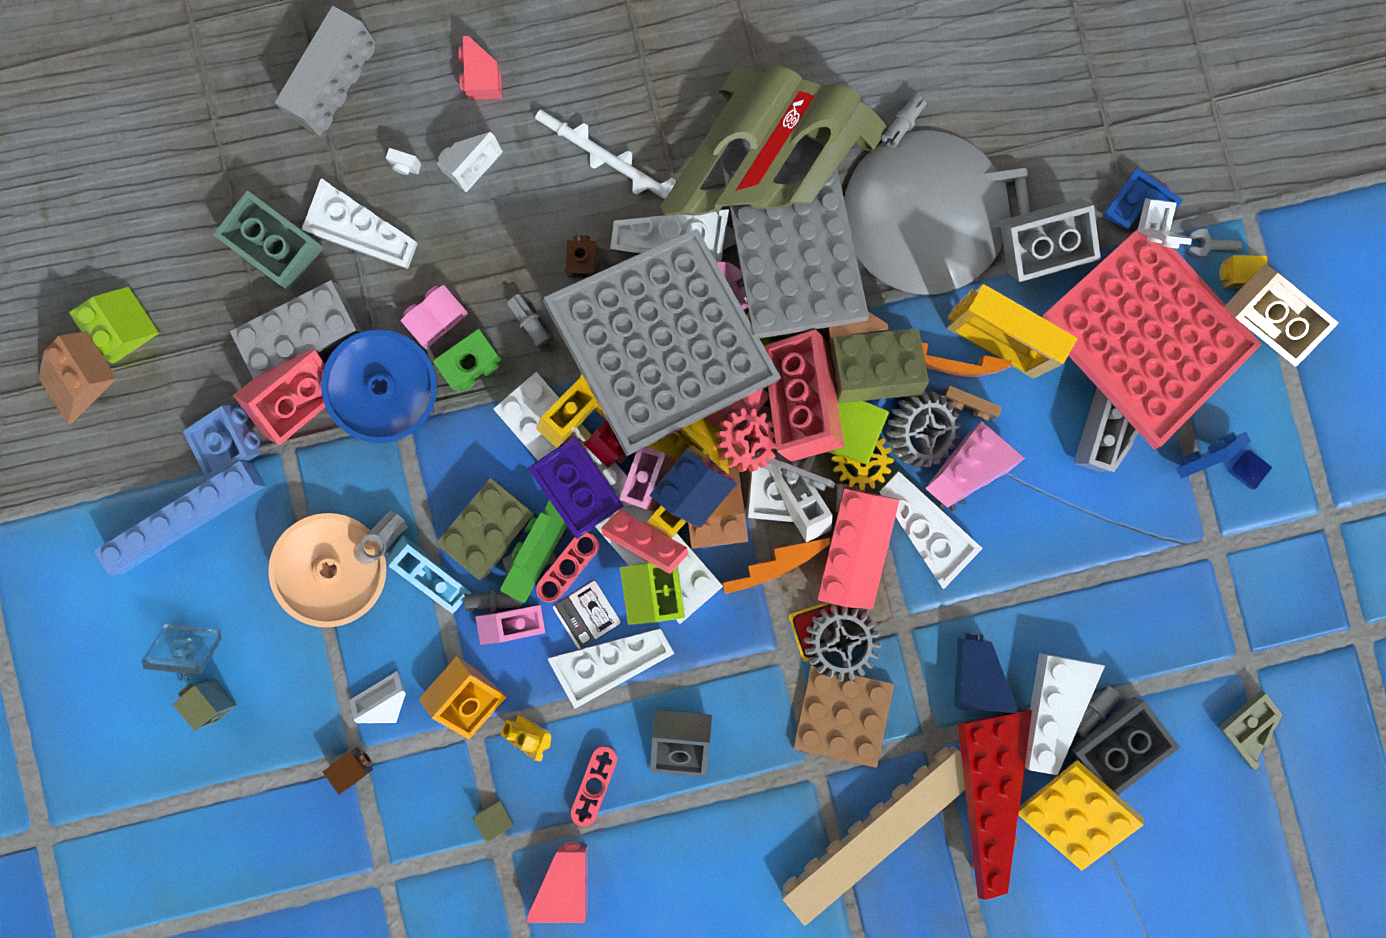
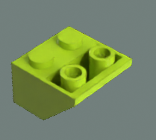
M651 563L620 567L628 625L685 618L678 566L670 574Z

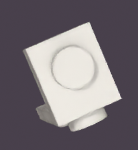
M1145 198L1138 227L1139 233L1147 235L1148 241L1161 243L1162 246L1179 248L1180 244L1191 245L1192 241L1191 238L1170 232L1176 207L1175 202Z

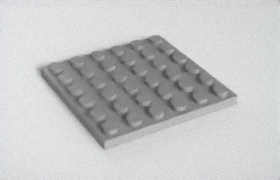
M698 229L692 230L543 298L546 309L626 456L779 381L781 378L759 337L753 335L749 319Z

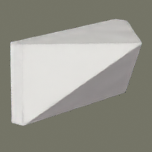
M398 671L349 700L353 719L356 723L397 722L406 694Z

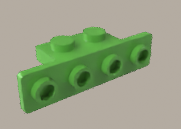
M550 500L538 518L533 516L525 529V532L529 533L524 543L519 541L511 554V557L515 558L513 566L500 588L501 592L521 603L527 601L567 527Z

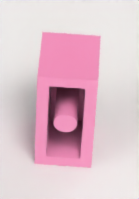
M648 447L638 450L619 500L656 512L659 503L649 495L672 468L675 457Z

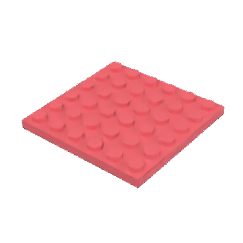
M1137 228L1041 317L1078 338L1069 353V357L1155 450L1161 447L1262 344L1243 323L1223 308L1226 304L1174 248L1148 241V236L1139 233Z

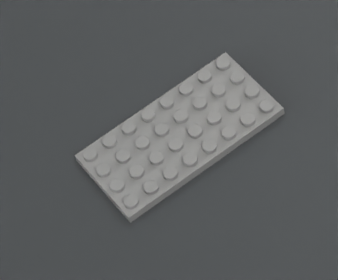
M807 135L803 136L795 145L773 182L776 184H792L802 181L824 145L815 142ZM740 138L730 141L720 156L725 186L728 185L751 149L750 143L745 139ZM837 168L812 203L808 205L792 204L777 209H757L752 207L751 204L729 206L754 336L764 338L868 321V309Z

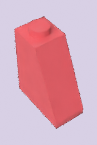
M576 841L565 842L563 846H559L527 916V923H585L587 918L588 846H581V843Z

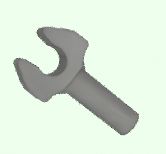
M1199 229L1187 236L1192 240H1199L1202 244L1201 248L1191 247L1186 250L1194 258L1202 259L1207 256L1210 250L1240 252L1242 248V241L1212 239L1208 229Z

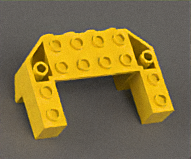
M582 374L540 418L536 430L556 448L594 410L606 419ZM706 417L646 446L675 457L674 465L686 449L694 445L729 474L728 458L721 459L720 456L724 453V450L717 449L715 446L722 443L721 439L715 436L721 430ZM660 506L645 524L672 538L686 521L672 515L663 506Z

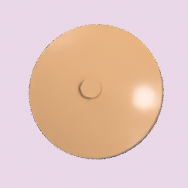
M333 513L312 515L299 520L289 527L276 542L271 553L268 569L272 593L283 610L296 620L316 627L341 626L364 615L379 598L386 579V560L384 555L367 565L361 564L354 557L353 550L356 543L370 530L351 517ZM365 543L364 550L366 553L375 555L374 547L371 544Z

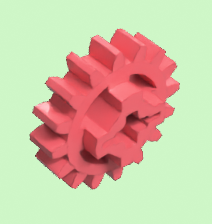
M745 408L737 410V415L734 412L728 414V421H722L719 424L724 430L715 435L722 441V443L715 445L716 448L724 450L720 458H729L728 467L730 468L738 464L739 472H744L747 468L750 472L757 471L758 466L760 468L768 466L766 459L771 460L775 458L774 453L771 452V449H776V443L773 442L775 434L770 429L773 427V421L766 423L767 414L765 413L756 416V409L746 412ZM739 422H743V424L740 425V430L733 431L734 427ZM756 450H762L756 458L752 459L755 456Z

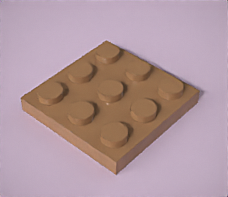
M810 665L793 749L877 768L894 683L855 674V679L851 681L848 673H844L843 681H838V672L834 673L832 679H828V668L820 674L817 672L818 666Z

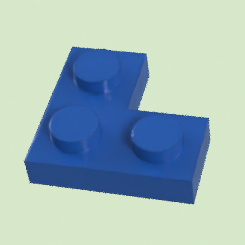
M1136 168L1102 216L1126 231L1141 210H1143L1145 198L1175 202V211L1183 199Z
M1234 432L1228 433L1220 437L1218 442L1210 445L1208 452L1200 454L1199 451H1195L1183 457L1184 463L1176 468L1181 479L1232 458L1248 445L1251 440L1246 432L1235 435Z

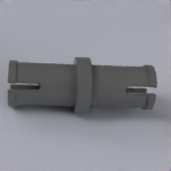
M490 590V593L464 594L465 611L491 609V612H497V609L523 607V603L496 590Z

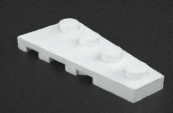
M322 178L320 179L302 231L408 269L418 243L352 200L343 192L331 186Z
M899 471L879 491L882 496L899 499L896 518L943 589L983 549Z
M659 628L550 657L548 661L575 709L673 655L674 651L662 629Z

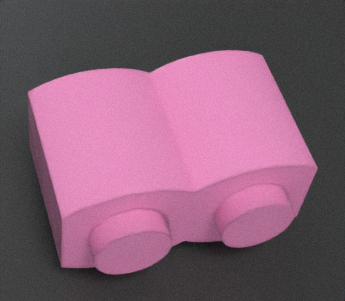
M445 285L431 288L425 294L426 299L419 305L413 304L408 307L403 313L404 317L401 319V322L425 349L435 344L447 331L459 324L468 315V312Z

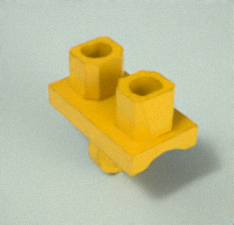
M518 715L516 721H505L501 736L533 760L541 761L543 758L542 752L550 747L552 734L525 716Z

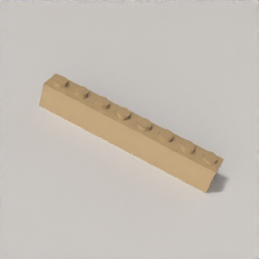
M945 747L935 755L936 760L931 765L920 767L913 774L914 779L907 785H899L891 793L893 796L885 804L880 802L874 806L869 812L871 816L863 822L859 820L848 829L849 834L841 841L839 839L833 841L826 848L827 853L820 859L817 857L812 859L804 867L805 872L798 878L793 876L782 886L783 890L781 891L782 900L804 926L965 791L961 752L956 747Z

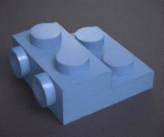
M237 404L222 405L183 431L207 481L238 461L248 462L261 454L258 448L260 440L255 433L250 432L246 424L248 420L247 413L244 409L238 407Z

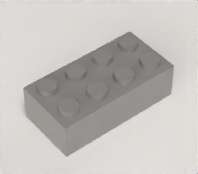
M332 6L275 101V104L292 121L318 136H321L323 131H326L331 126L334 112L337 107H341L347 97L346 92L351 84L358 80L365 60H369L374 53L375 41L364 24Z
M332 280L230 331L253 379L310 349H314L321 358L334 351L349 337L363 332L341 287Z

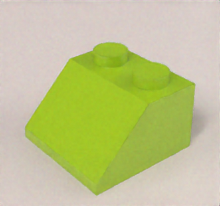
M131 287L94 296L69 312L81 332L87 331L105 361L110 363H116L160 333Z

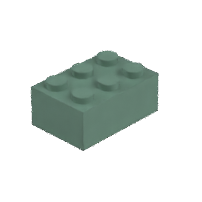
M248 190L213 234L265 275L289 291L292 290L324 248Z

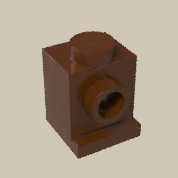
M575 235L573 240H567L565 273L568 278H588L596 274L597 245L595 241H590V236ZM577 251L586 252L585 256L581 259L575 257Z

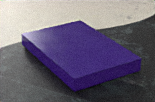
M575 435L528 467L576 539L624 507Z

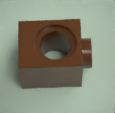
M356 747L325 769L323 774L338 795H340L374 769L371 766L372 761L369 755Z

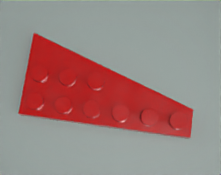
M1028 709L1018 710L1017 713L1008 712L957 723L977 896L983 900L1008 894L1032 714V710Z

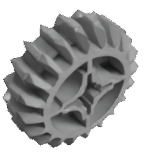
M931 391L923 392L922 395L906 396V401H898L899 410H891L895 416L893 420L887 421L889 425H892V428L885 432L888 436L892 437L887 443L890 447L894 448L892 453L900 457L902 462L910 463L914 467H931L932 463L940 464L941 457H949L947 450L956 448L952 442L954 439L960 438L955 433V429L961 427V425L955 422L959 414L952 411L954 405L947 402V398ZM909 436H912L913 444H916V450L912 446Z
M831 605V615L828 616L827 612L822 609L820 610V614L824 618L822 621L816 617L811 619L817 624L816 629L807 626L806 631L812 633L813 638L806 637L804 642L813 644V647L805 649V653L807 655L815 653L816 656L812 657L809 662L811 665L818 662L821 663L817 668V672L820 674L828 668V679H832L834 673L838 672V681H843L844 673H848V677L852 681L855 679L854 670H857L861 676L865 675L864 670L861 668L862 665L865 664L868 668H873V664L868 661L869 656L874 659L879 657V654L872 651V647L880 648L881 643L872 641V638L880 636V632H870L869 629L873 628L876 623L873 620L864 623L868 617L866 612L856 617L858 608H852L849 614L848 607L841 606V613H838L836 606ZM841 619L854 621L863 633L847 634L844 626H842ZM833 622L834 634L832 638L819 644L823 630ZM840 633L844 635L845 639H850L845 644V652L841 650V647L838 646L836 648L834 646L840 640ZM865 641L862 654L856 661L852 662V649L854 646ZM822 652H839L844 665H834L828 662L823 657Z

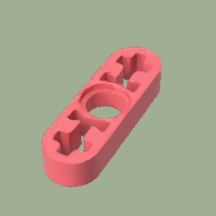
M609 745L597 747L590 759L571 810V818L578 826L586 827L591 825L599 811L618 759L617 752ZM604 752H608L609 759L612 760V763L607 762L602 772L608 773L607 777L600 772L591 771L592 767L595 770L598 769L600 759L597 758V755H603ZM590 778H598L602 782L603 787L600 792L591 793L588 791L586 783ZM587 798L598 800L597 804L591 801L588 812L592 816H586L585 819H581L577 808L582 809Z

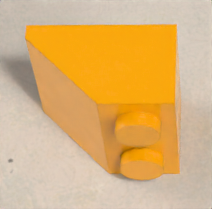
M456 656L422 694L419 700L432 719L470 739L506 699V696L475 667Z

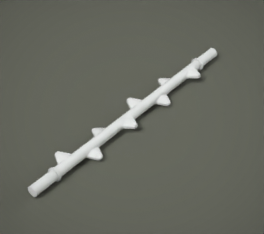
M541 109L535 116L536 120L557 132L558 136H563L588 151L592 168L595 169L603 163H607L633 180L632 192L636 195L648 189L661 198L666 199L676 183L675 179L670 178L660 184L634 168L630 151L615 156L589 140L588 125L585 123L572 129L567 126L566 122H560ZM729 226L726 227L724 250L736 244L734 229Z

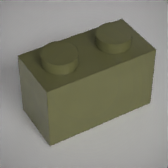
M216 679L208 682L202 680L195 685L193 683L187 685L178 693L180 698L172 704L194 731L215 724L237 705Z

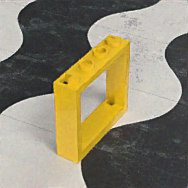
M984 284L976 291L971 289L969 294L964 296L963 300H960L957 305L955 304L947 317L951 321L947 327L948 330L997 358L1012 361V367L1033 379L1063 365L1078 339Z

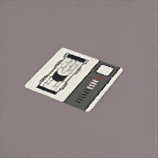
M596 581L589 583L553 606L555 613L578 649L583 648L621 623Z

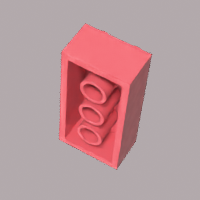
M815 329L765 345V350L781 376L779 381L768 386L777 452L792 462L845 447L829 342Z

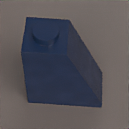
M966 633V638H958L954 706L965 710L1017 713V705L992 642L983 640L984 635Z

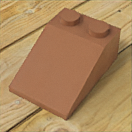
M87 331L60 335L43 353L39 380L67 424H72L117 379Z
M738 464L735 467H729V475L738 483L702 527L699 528L688 522L692 549L748 542Z

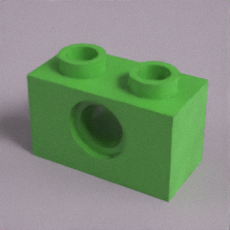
M480 329L433 360L450 387L455 391L461 389L462 392L471 388L476 383L474 379L484 373L486 376L494 372L499 367L497 363L502 361ZM474 356L476 359L475 366L469 370L464 369L463 361L465 358Z

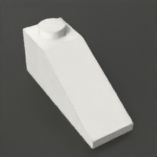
M773 466L769 471L793 522L805 542L807 543L831 531L833 515L816 488L808 485L810 480L799 476L798 481L782 475L783 469Z

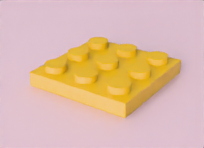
M1078 760L1020 805L1018 814L1081 871L1144 825V818Z

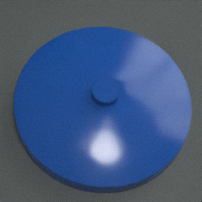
M369 330L349 337L332 352L323 370L321 382L322 397L333 421L349 435L374 443L393 442L411 435L428 419L436 402L437 377L431 360L414 341L393 331Z

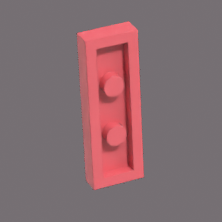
M619 510L601 527L603 536L669 574L688 556L686 546L622 510Z

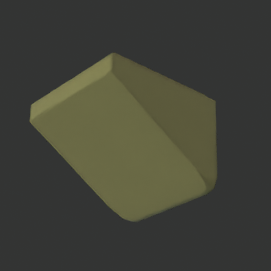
M501 800L473 816V820L485 842L492 840L514 825Z

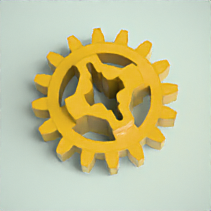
M882 438L877 441L875 448L879 454L872 453L869 460L871 462L868 465L865 464L864 467H860V462L842 456L832 457L831 461L838 463L833 472L842 473L839 481L843 482L847 479L849 481L848 488L858 484L860 491L864 490L865 484H868L871 490L874 489V481L876 480L882 484L885 481L882 474L889 475L891 473V470L886 465L894 462V459L887 458V454L892 449L882 446L886 439ZM845 466H851L856 472V477L852 476ZM880 466V469L874 476L867 478L870 468Z

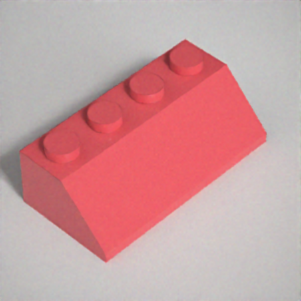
M848 487L843 488L819 588V601L844 607L873 609L899 499Z

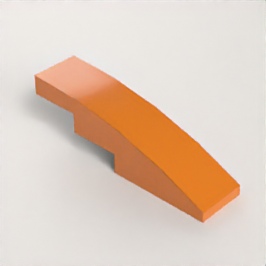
M830 538L773 549L775 560L747 565L749 577L722 582L724 593L727 594L750 588L785 574L808 561L830 545Z

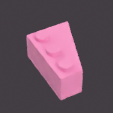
M981 421L962 439L926 487V490L948 508L979 488L988 485L998 477L1007 474L1025 458Z

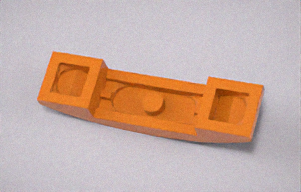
M922 343L926 369L956 377L987 376L1001 372L1011 367L1012 364L1010 360L986 355L978 359L977 365L926 355L928 344Z

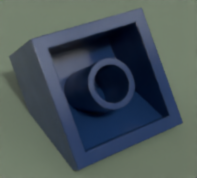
M691 445L649 496L672 515L701 528L738 482L694 445Z

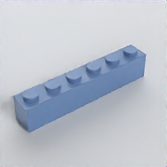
M238 461L94 550V553L107 575H122L265 487V484L251 462Z

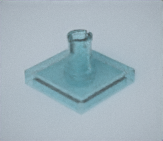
M165 624L142 659L143 669L177 672V679L180 681L183 680L182 673H184V681H190L196 675H201L222 639L221 630Z

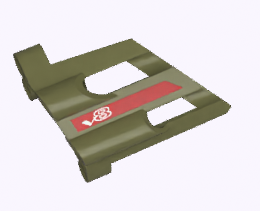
M771 66L765 72L734 68L719 90V95L721 93L729 102L660 208L664 215L667 216L676 213L681 215H703L716 212L722 206L751 204L752 207L757 209H777L792 204L808 205L812 203L852 146L855 144L864 150L873 152L882 135L886 132L887 126L869 106L860 102L861 96L859 93L847 86L839 84L823 86L804 80L793 70L781 66ZM807 135L815 142L824 145L802 181L792 184H776L773 182L795 145L803 136ZM740 138L747 140L750 143L751 149L728 185L718 190H701L700 187L729 142Z

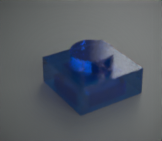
M1246 450L1229 473L1249 489L1254 490L1266 477L1272 466L1251 450Z

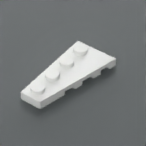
M729 209L703 215L673 214L615 220L610 249L644 253L692 230L698 229L715 261L721 262Z
M762 406L756 416L765 413L767 414L765 422H772L771 407ZM758 466L757 471L750 472L746 518L793 522L770 471Z

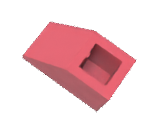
M463 36V46H459V60L461 64L464 63V73H460L459 77L461 91H465L469 100L502 99L501 70L497 61L469 36Z

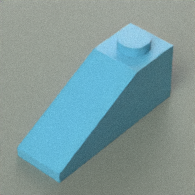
M401 534L383 554L389 567L452 614L464 602V594H471L467 587L404 534Z

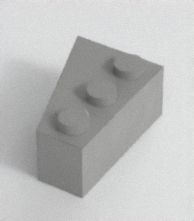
M1098 387L1094 394L1074 464L1097 472H1115L1133 446V440L1139 432Z

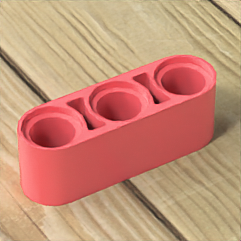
M585 533L578 539L574 538L537 584L536 592L542 601L553 602L561 598L597 554L600 543L594 534ZM584 537H589L594 544L592 551L589 553H584L579 548V542ZM565 559H570L575 563L576 569L572 575L564 574L561 569V564ZM548 581H552L557 585L558 591L554 597H549L544 593V585Z

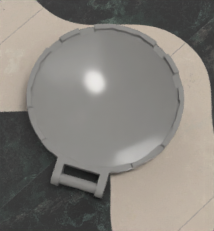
M922 130L907 132L896 148L886 145L890 139L882 142L858 164L849 180L844 196L856 258L859 259L868 270L867 272L884 285L887 284L908 294L938 295L957 290L969 284L992 264L1003 245L1000 220L1011 218L1006 183L1015 182L1019 214L1031 212L1026 179L1028 178L1027 169L1020 168L998 172L993 163L977 147L955 135L939 131Z

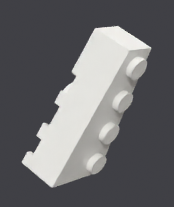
M1039 653L1030 705L1032 714L1025 768L1058 775L1105 667L1104 665Z

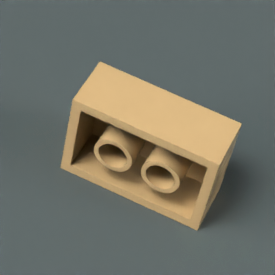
M1266 264L1223 307L1294 366H1297L1338 325L1335 319Z

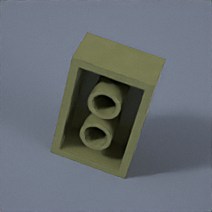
M919 328L836 336L832 339L830 355L838 403L922 395L929 383Z
M490 478L436 542V545L478 580H484L523 534L533 516L537 517L538 514L496 479Z

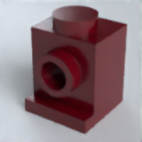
M608 421L600 426L584 443V446L607 468L615 461L621 464L628 457Z

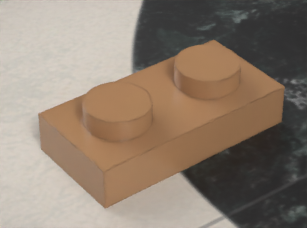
M952 386L945 388L942 396L947 398V402L954 405V410L962 411L963 408L973 412L972 416L981 421L988 422L989 419L994 420L998 418L1002 407Z

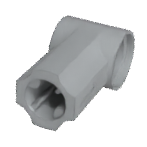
M388 511L356 543L353 550L356 560L361 564L367 565L380 558L389 546L407 529L408 526L405 524V520L398 514ZM365 543L371 544L374 547L375 555L366 553L364 550Z

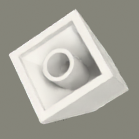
M488 132L456 142L451 148H445L439 155V161L436 164L446 176L467 192L503 151L495 136Z

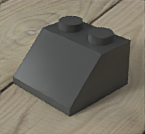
M655 710L650 772L706 777L712 715L698 712L687 713L672 710Z

